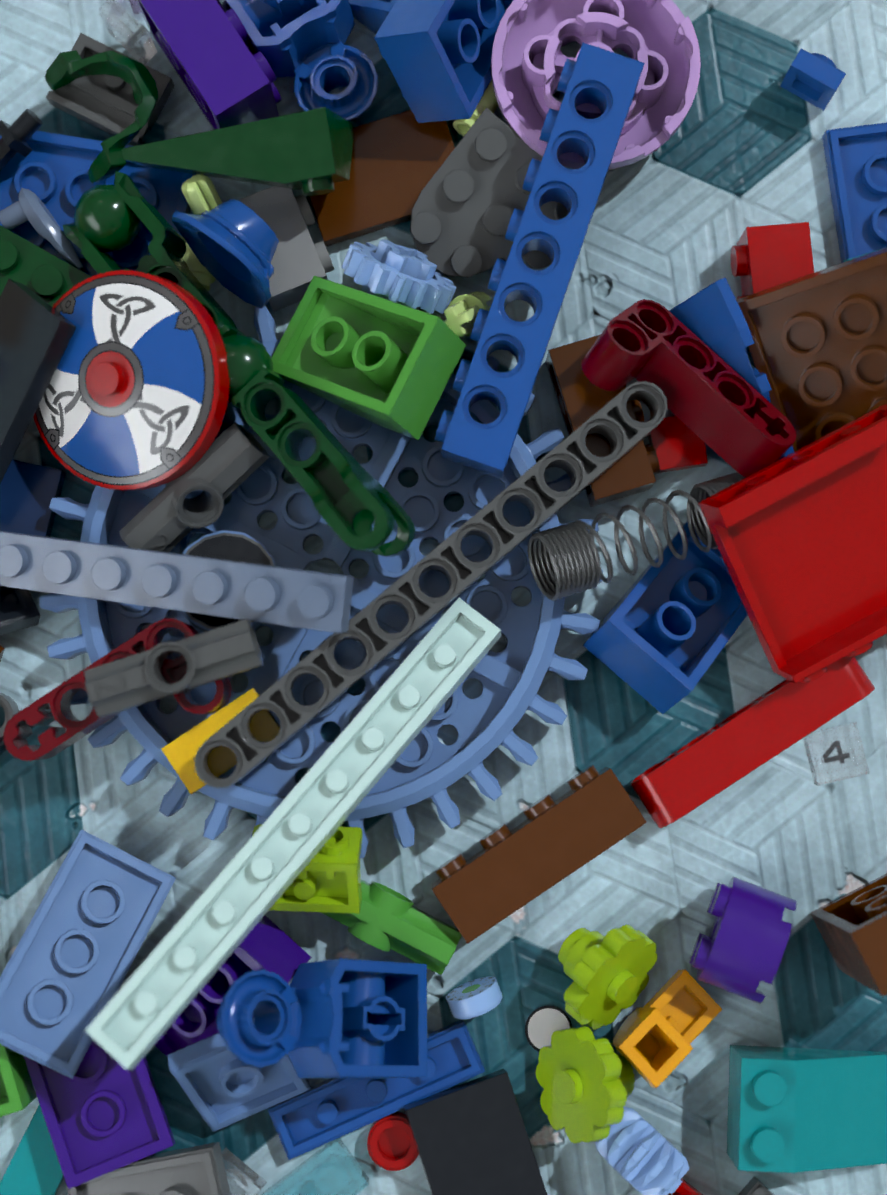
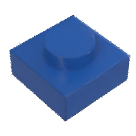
M801 48L780 86L824 111L846 73L837 69L835 63L828 57L819 53L811 54Z

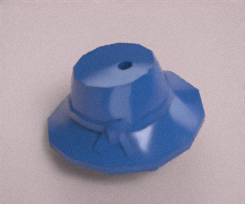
M230 199L210 211L206 210L201 215L187 214L176 210L172 215V223L183 236L199 262L206 267L223 287L246 303L261 309L266 306L271 298L269 279L274 274L271 261L279 243L274 231L252 209L234 199Z

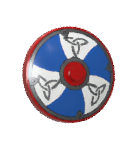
M118 270L97 274L83 280L68 290L53 305V308L74 324L76 329L33 416L37 429L54 457L66 469L86 482L116 490L148 489L169 483L190 470L204 456L222 425L228 403L230 384L227 353L222 337L212 317L203 305L183 287L168 279L138 271Z

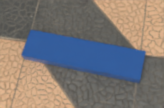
M459 1020L427 1035V1077L392 1079L330 1078L312 1086L310 1090L268 1108V1112L286 1155L291 1160L404 1109L405 1105L427 1098L485 1072V1067L465 1021Z

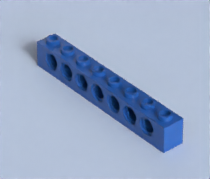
M582 43L576 61L566 59L557 86V91L565 93L559 111L549 108L539 139L548 142L542 161L532 158L522 189L531 193L524 211L518 208L514 209L505 235L506 240L513 242L508 259L506 261L497 258L487 289L496 292L489 311L479 309L472 328L470 339L478 342L472 362L462 359L454 380L452 390L461 392L455 411L452 412L445 409L438 425L435 440L443 443L441 448L442 458L502 478L643 70V62L586 43ZM585 103L593 104L600 109L602 115L595 119H586L580 116L575 108ZM573 152L583 158L585 165L579 169H568L561 165L558 157L564 153ZM550 201L559 202L566 207L568 215L559 220H552L543 215L540 207ZM530 251H541L550 258L551 265L544 270L536 271L528 268L522 258ZM523 300L531 305L534 315L526 321L519 322L512 320L506 314L504 308L512 301ZM496 350H507L515 356L517 365L511 371L501 373L493 370L488 365L487 358ZM486 399L494 402L499 408V417L488 424L476 422L471 417L469 409L478 400Z

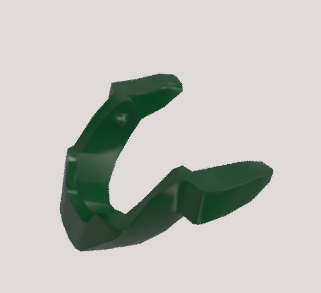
M76 50L61 52L45 74V80L50 89L56 90L80 77L105 74L120 77L130 84L134 100L139 105L134 111L136 118L134 123L101 143L103 150L93 161L88 171L91 183L111 177L116 171H120L126 165V160H123L122 149L136 137L150 119L158 99V90L154 78L142 63L117 52L106 51L84 59L80 57Z

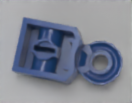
M219 0L225 12L232 8L241 20L248 34V38L245 41L252 53L256 54L260 51L268 61L276 77L295 76L294 93L299 106L304 111L326 107L351 122L357 120L370 108L377 94L378 74L372 60L361 50L344 45L355 26L349 0ZM338 86L347 87L341 93L329 94L333 88Z
M333 959L301 963L290 985L278 974L262 969L247 972L231 984L223 997L216 1018L217 1029L227 1049L243 1063L264 1067L276 1064L288 1054L298 1078L392 1079L427 1077V964L356 959Z

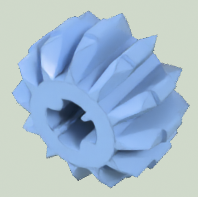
M623 1107L624 1115L622 1121L618 1124L610 1125V1133L606 1139L595 1141L597 1151L642 1195L673 1194L683 1182L681 1179L689 1170L687 1159L633 1108Z

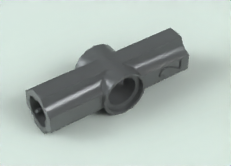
M233 422L213 441L208 451L190 470L173 481L166 483V487L119 531L122 540L132 548L170 552L194 528L206 527L217 521L223 511V501L269 458L267 451L241 424ZM203 490L197 497L185 498L192 491Z
M245 619L176 642H162L151 650L85 670V686L90 703L93 705L97 716L102 718L170 695L187 693L196 687L264 666L256 634L250 620ZM179 652L187 661V673L180 682L170 684L162 675V664L167 656Z

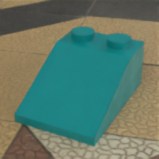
M730 1045L727 1154L738 1171L800 1173L886 1164L887 1052Z

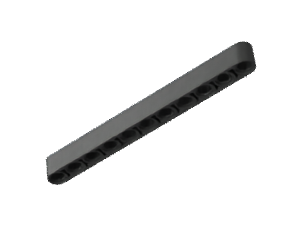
M646 381L635 382L621 391L349 620L348 632L332 634L206 740L197 750L194 760L195 771L199 778L207 785L216 788L228 787L241 781L645 439L666 415L668 407L663 391L655 384ZM638 400L646 404L650 410V420L648 422H638L632 419L627 412V402ZM594 433L603 435L610 443V455L598 457L589 452L585 442L586 436ZM558 467L567 472L571 482L570 489L558 492L548 487L544 479L545 470ZM511 501L523 503L530 512L529 524L522 527L510 525L503 516V505ZM472 535L482 537L489 545L490 554L488 559L482 562L468 560L461 551V541ZM428 570L442 572L448 579V592L437 598L425 595L421 591L418 581L422 573ZM394 604L400 606L405 611L408 623L404 630L391 634L379 627L376 616L382 607ZM353 639L364 646L366 659L360 667L348 670L336 663L334 652L339 643L344 640ZM303 675L317 676L322 681L324 687L322 698L310 706L300 705L293 697L292 688L294 682ZM261 710H271L280 719L281 728L279 734L269 742L258 741L250 730L252 718ZM218 746L229 747L237 757L236 770L227 778L216 777L208 767L209 754Z

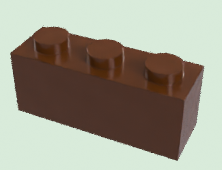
M600 335L548 350L545 362L568 436L626 388L625 385L616 391H606L591 383L584 375L581 368L582 360ZM628 401L626 408L629 416L635 421L644 422L640 401ZM594 433L586 436L585 442L589 452L598 457L610 455V443L603 435ZM642 440L585 489L590 507L650 490L656 483L654 475L660 473L658 457L651 443L644 445Z

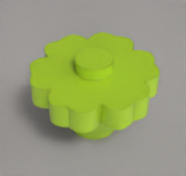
M629 924L611 929L605 937L598 931L590 932L586 928H579L572 932L565 939L558 953V960L563 964L564 973L574 981L567 988L563 996L565 1011L581 1025L587 1024L593 1030L603 1025L611 1024L617 1018L621 1009L631 1007L649 982V975L647 973L657 961L656 943Z
M587 1026L555 1031L551 1036V1045L540 1049L539 1063L535 1071L537 1081L544 1088L540 1097L541 1108L548 1115V1120L553 1129H565L572 1143H589L606 1139L610 1133V1125L618 1124L623 1119V1107L627 1097L631 1095L635 1084L633 1068L622 1055L614 1053L610 1042L606 1038L595 1039L592 1030Z

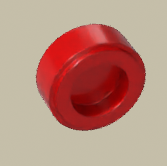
M395 1112L373 1122L367 1140L368 1152L372 1160L379 1167L389 1171H399L409 1167L416 1160L419 1153L406 1114Z

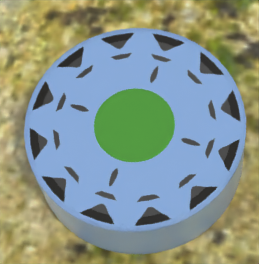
M491 976L466 982L446 996L453 1017L460 1020L475 1018L491 1011L500 1004L503 998L496 978Z

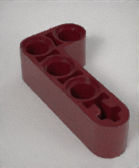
M646 299L637 301L611 319L582 360L581 368L584 375L591 383L606 391L619 390L634 378L638 382L646 381L655 384L663 391L667 399L668 409L742 476L748 477L778 461L796 440V431L786 416L669 310L655 301Z
M164 618L153 623L15 714L7 722L4 729L3 741L7 750L14 757L21 760H44L56 756L122 712L99 718L93 707L90 715L83 720L77 719L72 714L70 707L73 696L78 691H87L85 686V670L151 650L160 644L163 637L172 630H180L185 638L198 635V631L193 626L174 618ZM181 654L175 659H168L166 657L163 661L162 675L170 684H176L185 677L188 667L184 656ZM228 677L214 681L216 684L215 697L210 703L203 706L193 700L191 691L174 694L173 696L178 704L188 712L193 714H213L227 705L231 696V684ZM55 720L62 726L51 727L40 734L38 740L41 745H29L27 739L33 734L30 726H46Z

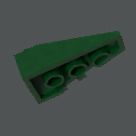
M322 107L123 148L122 155L123 160L143 167L190 174L202 173L210 177L297 190L302 189L304 196H316L335 191L334 183L350 180L354 132L352 123L328 108Z

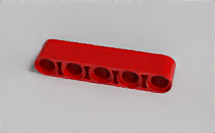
M843 657L826 666L827 671L821 677L809 682L794 683L788 679L784 680L630 782L632 788L658 828H663L677 821L873 692L875 687L856 658Z

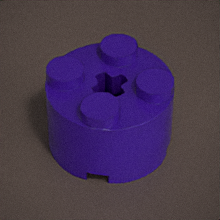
M732 877L728 886L717 883L707 913L716 916L709 936L699 933L689 961L692 967L698 969L697 979L761 1004L766 996L757 988L760 981L772 985L793 925L782 920L784 910L786 908L796 911V900L736 877Z

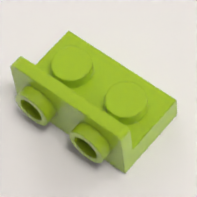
M258 824L254 827L252 836L262 826V824ZM339 827L268 911L360 914L362 902L360 853L363 840L362 829L359 827Z

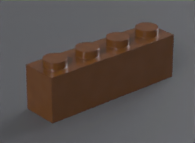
M594 765L587 767L567 781L572 790L555 801L550 794L544 796L523 811L527 817L526 821L511 831L506 824L501 825L479 841L483 850L468 860H465L462 854H458L435 870L439 879L432 883L431 889L467 944L647 823L611 768L604 767L597 771Z

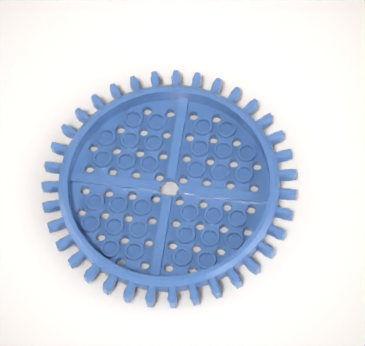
M266 306L262 309L255 307L254 326L258 332L260 343L265 346L272 358L281 340L276 338V323ZM491 355L487 358V363L493 370L498 372L500 362ZM453 373L425 428L431 425L438 426L445 409L452 412L455 411L461 392L452 390L456 377ZM285 380L282 386L300 396L352 456L354 451L361 446H366L372 450V458L366 463L359 464L392 495L411 518L415 527V535L411 545L400 555L385 557L374 554L371 551L357 550L345 544L321 517L312 499L299 483L291 485L284 481V473L287 468L246 422L241 409L228 402L222 425L215 440L233 422H236L239 425L241 424L255 437L267 451L269 458L232 492L231 501L224 505L222 514L217 521L206 527L194 528L170 553L183 554L184 550L189 546L190 538L196 533L207 535L227 530L244 532L261 541L275 558L278 567L306 570L312 563L327 559L339 565L344 575L351 576V564L357 560H363L368 563L369 572L364 578H354L350 620L425 557L419 550L420 544L424 540L433 539L440 545L535 465L538 459L547 455L564 440V435L557 428L543 432L536 440L525 444L517 433L502 478L442 458L441 448L443 443L427 441L423 437V432L419 440L410 438L379 426ZM532 392L524 416L528 414L534 403L535 395ZM279 396L273 398L281 401ZM486 399L476 401L469 409L471 417L481 424L491 423L500 415V411ZM265 413L267 421L272 420L278 415V413L275 415ZM310 436L304 438L299 446V457L302 461L310 458L315 452L316 440ZM405 470H412L418 475V481L412 487H403L398 481L399 475ZM565 474L557 480L546 482V484L554 491L563 492L570 489L571 482L568 474ZM163 484L158 487L140 490H116L96 486L89 504L78 503L69 497L52 498L49 508L66 520L83 522L80 541L129 547L122 540L119 531L166 486ZM203 490L192 491L185 498L197 497ZM457 494L462 497L464 505L461 510L452 512L446 509L444 500L448 495ZM511 501L503 505V516L510 525L522 527L529 524L530 512L523 503ZM266 512H273L277 515V524L271 530H264L259 525L261 515ZM556 513L534 533L564 524L559 523ZM395 519L394 529L385 543L393 541L398 533ZM579 519L592 526V519ZM598 522L595 527L596 532L599 531ZM472 535L461 541V551L468 560L482 562L488 559L490 554L489 545L482 537ZM530 535L486 572L482 580L473 583L363 676L366 687L362 694L353 696L348 691L343 693L272 753L266 762L259 764L241 781L228 787L216 788L205 785L198 791L215 799L214 807L205 820L203 836L211 840L217 839L226 830L233 808L256 814V825L263 824L298 784L296 776L299 770L302 768L311 769L332 745L333 742H328L322 737L321 729L323 725L329 721L335 722L339 725L342 733L440 620L443 611L449 609L460 598L501 630V634L504 635L507 641L506 648L501 652L488 651L344 821L347 827H359L362 829L363 840L360 858L365 857L369 842L364 828V819L388 813L393 822L394 836L403 848L413 846L415 843V827L409 819L407 806L423 801L428 797L436 805L439 818L448 827L454 828L461 824L459 808L448 795L447 787L467 774L473 778L483 795L495 801L502 795L498 779L491 775L483 766L482 761L499 745H502L510 751L516 761L532 766L538 759L531 744L520 739L513 731V728L520 721L526 710L537 714L545 723L556 725L564 723L567 715L558 704L546 701L537 692L546 672L556 673L566 680L585 679L588 669L577 660L566 659L554 653L560 630H570L580 635L590 634L598 630L600 620L587 613H569L563 610L565 597L551 601L542 594L536 584L529 564L528 542L531 538ZM311 536H318L323 540V548L317 554H309L304 549L305 541ZM428 570L419 577V587L425 595L437 598L448 592V579L442 572ZM519 587L526 588L531 594L530 603L526 606H517L513 603L511 594L514 589ZM55 593L39 597L40 608L57 613L78 610L83 634L73 638L59 639L47 647L48 655L50 658L70 660L81 654L88 653L92 664L138 634L145 624H153L164 618H174L191 625L183 613L177 610ZM394 604L382 607L376 616L379 627L391 634L404 630L408 623L405 611L400 606ZM270 623L261 624L254 630L255 633L261 627H269L273 632L272 642L267 646H259L264 666L242 672L248 678V686L244 691L238 693L231 688V696L227 705L252 688H255L260 696L296 666L305 652L315 650L334 632ZM195 628L199 634L204 633L203 631ZM172 630L163 637L162 642H176L185 639V636L180 630ZM344 640L336 647L334 659L344 669H356L365 661L366 650L356 640ZM179 652L172 653L167 658L175 659L181 654ZM310 674L299 677L294 682L292 688L295 701L304 706L317 703L322 698L324 692L322 681L317 676ZM471 678L480 681L483 688L481 695L475 699L467 698L462 691L463 683ZM211 682L191 690L193 700L201 706L210 703L216 694V684ZM78 691L73 696L71 705L88 704L90 700L87 691ZM161 699L122 711L110 721L96 728L88 738V741L93 748H101L113 744L122 734L129 731L144 749L137 758L127 764L120 779L127 786L134 785L146 779L158 762L177 777L172 788L163 796L159 812L169 817L185 806L190 793L161 748L213 714H193L184 710L178 702L174 712L165 714L160 709ZM269 710L281 728L280 719L277 714ZM443 725H453L457 729L458 738L455 743L444 745L439 741L437 733ZM236 766L219 776V778L231 776L236 770Z

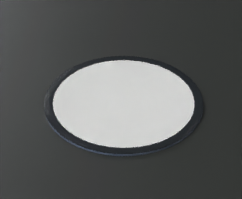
M542 1006L529 1015L525 1025V1035L529 1044L539 1052L542 1047L551 1045L553 1032L572 1028V1023L569 1016L562 1009L555 1006Z

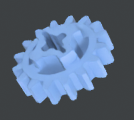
M380 240L378 247L367 242L365 245L357 241L354 244H350L341 267L345 269L343 272L345 275L354 278L353 282L362 285L361 290L417 310L421 308L432 314L434 311L444 314V310L447 309L456 290V286L452 285L453 281L442 277L443 273L436 271L438 265L430 262L426 254L413 248L394 244L388 240Z

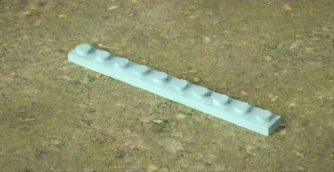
M458 598L85 1029V1032L126 1070H133L500 639L501 630L462 599Z

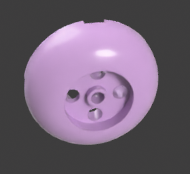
M513 0L504 13L495 34L491 59L494 94L504 119L510 128L531 149L541 156L544 155L548 142L539 139L549 108L559 111L562 102L557 101L553 97V94L557 91L566 59L576 61L580 52L579 50L575 58H569L562 54L560 48L573 41L578 42L580 46H582V43H586L613 53L615 49L620 48L631 59L644 63L609 170L628 166L646 158L674 135L692 106L700 79L701 61L698 39L689 16L685 18L672 0ZM585 103L575 108L577 113L586 119H595L602 115L600 109L593 104ZM567 152L558 157L561 165L567 168L579 169L585 165L583 158L573 152Z

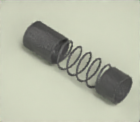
M736 472L695 484L690 494L681 490L672 491L665 502L656 497L649 498L643 504L641 510L632 505H626L621 508L616 518L606 512L600 513L593 520L592 526L577 520L532 534L528 542V558L538 588L544 596L554 601L596 588L600 578L605 583L611 582L613 567L610 555L601 537L595 531L596 523L602 518L611 519L615 523L614 539L619 561L629 575H635L638 569L637 553L629 533L620 522L622 514L628 510H633L639 514L638 530L643 552L652 566L660 568L663 561L661 541L654 525L648 516L644 514L647 506L655 502L664 506L663 528L667 544L675 557L679 560H684L688 553L686 533L680 519L669 506L671 499L678 495L688 498L687 522L691 537L696 546L703 552H709L710 548L718 549L698 503L746 477ZM667 511L675 520L683 542V555L678 554L672 544L667 523ZM643 519L655 539L658 550V563L652 559L644 537ZM619 529L629 545L633 558V570L629 569L624 560L619 540ZM696 533H697L698 537L701 539V541H702L705 545H707V547H703V546L700 544V542H699V540H698V538H697V536H696ZM594 537L604 554L608 568V578L601 571L600 557Z

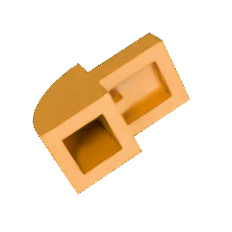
M686 969L678 970L644 1007H636L617 1031L613 1039V1046L652 1088H658L694 1049L690 1044L719 1014L722 1008Z

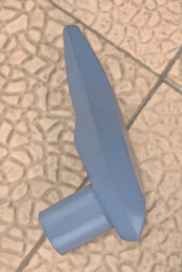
M22 188L19 192V200L0 211V222L3 227L12 230L29 220L37 233L49 241L70 265L82 270L83 265L76 251L50 211L35 193Z

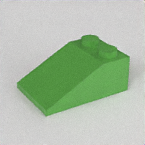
M313 276L271 360L273 372L280 375L284 380L379 426L419 440L467 345L438 316Z

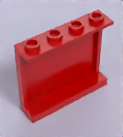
M884 404L698 503L773 672L794 683L809 682L821 677L827 671L826 666L843 657H854L868 651L873 646L872 641L887 634V405Z

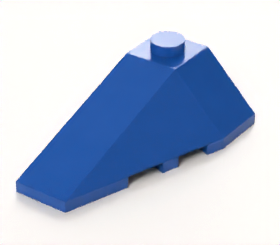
M726 277L715 281L669 310L770 402L769 391L772 390L766 373H759L755 367L751 366L747 346L754 344V340ZM791 446L780 459L793 453V447Z

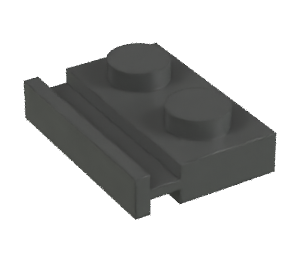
M80 33L71 50H76L82 59L106 51H114L129 57ZM145 64L143 65L149 70L155 80L158 99L148 122L136 137L128 143L132 146L144 144V136L148 129H152L174 88L171 77ZM105 74L77 78L61 88L53 91L49 90L46 95L47 100L52 106L112 136L122 132L136 120L134 111L139 106L134 100L130 84L120 77Z

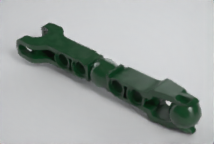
M116 171L114 185H95L85 191L75 205L74 224H63V229L66 237L81 249L82 255L95 271L101 274L109 271L123 270L107 252L121 251L131 245L141 231L142 221L153 236L148 246L151 255L143 256L135 271L156 275L174 283H179V286L191 293L210 314L219 330L227 353V367L230 379L228 402L241 409L246 422L307 492L321 517L345 544L357 550L371 551L374 554L385 557H394L405 552L411 545L415 535V527L409 515L392 495L356 461L300 396L282 386L285 380L273 372V363L265 346L255 338L245 336L244 333L237 330L231 317L189 270L187 263L182 259L186 252V242L157 209L146 201L131 177ZM279 396L281 399L280 412L275 418L267 421L265 416L266 405L271 399ZM313 435L316 440L315 452L310 458L302 461L299 457V446L304 438ZM395 519L398 533L393 541L385 543L394 529Z

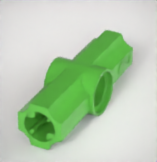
M361 880L362 902L360 914L321 912L348 926V932L363 942L386 952H390L392 949L417 964H427V968L442 975L462 936L458 929L415 908L413 901L374 881L369 884Z

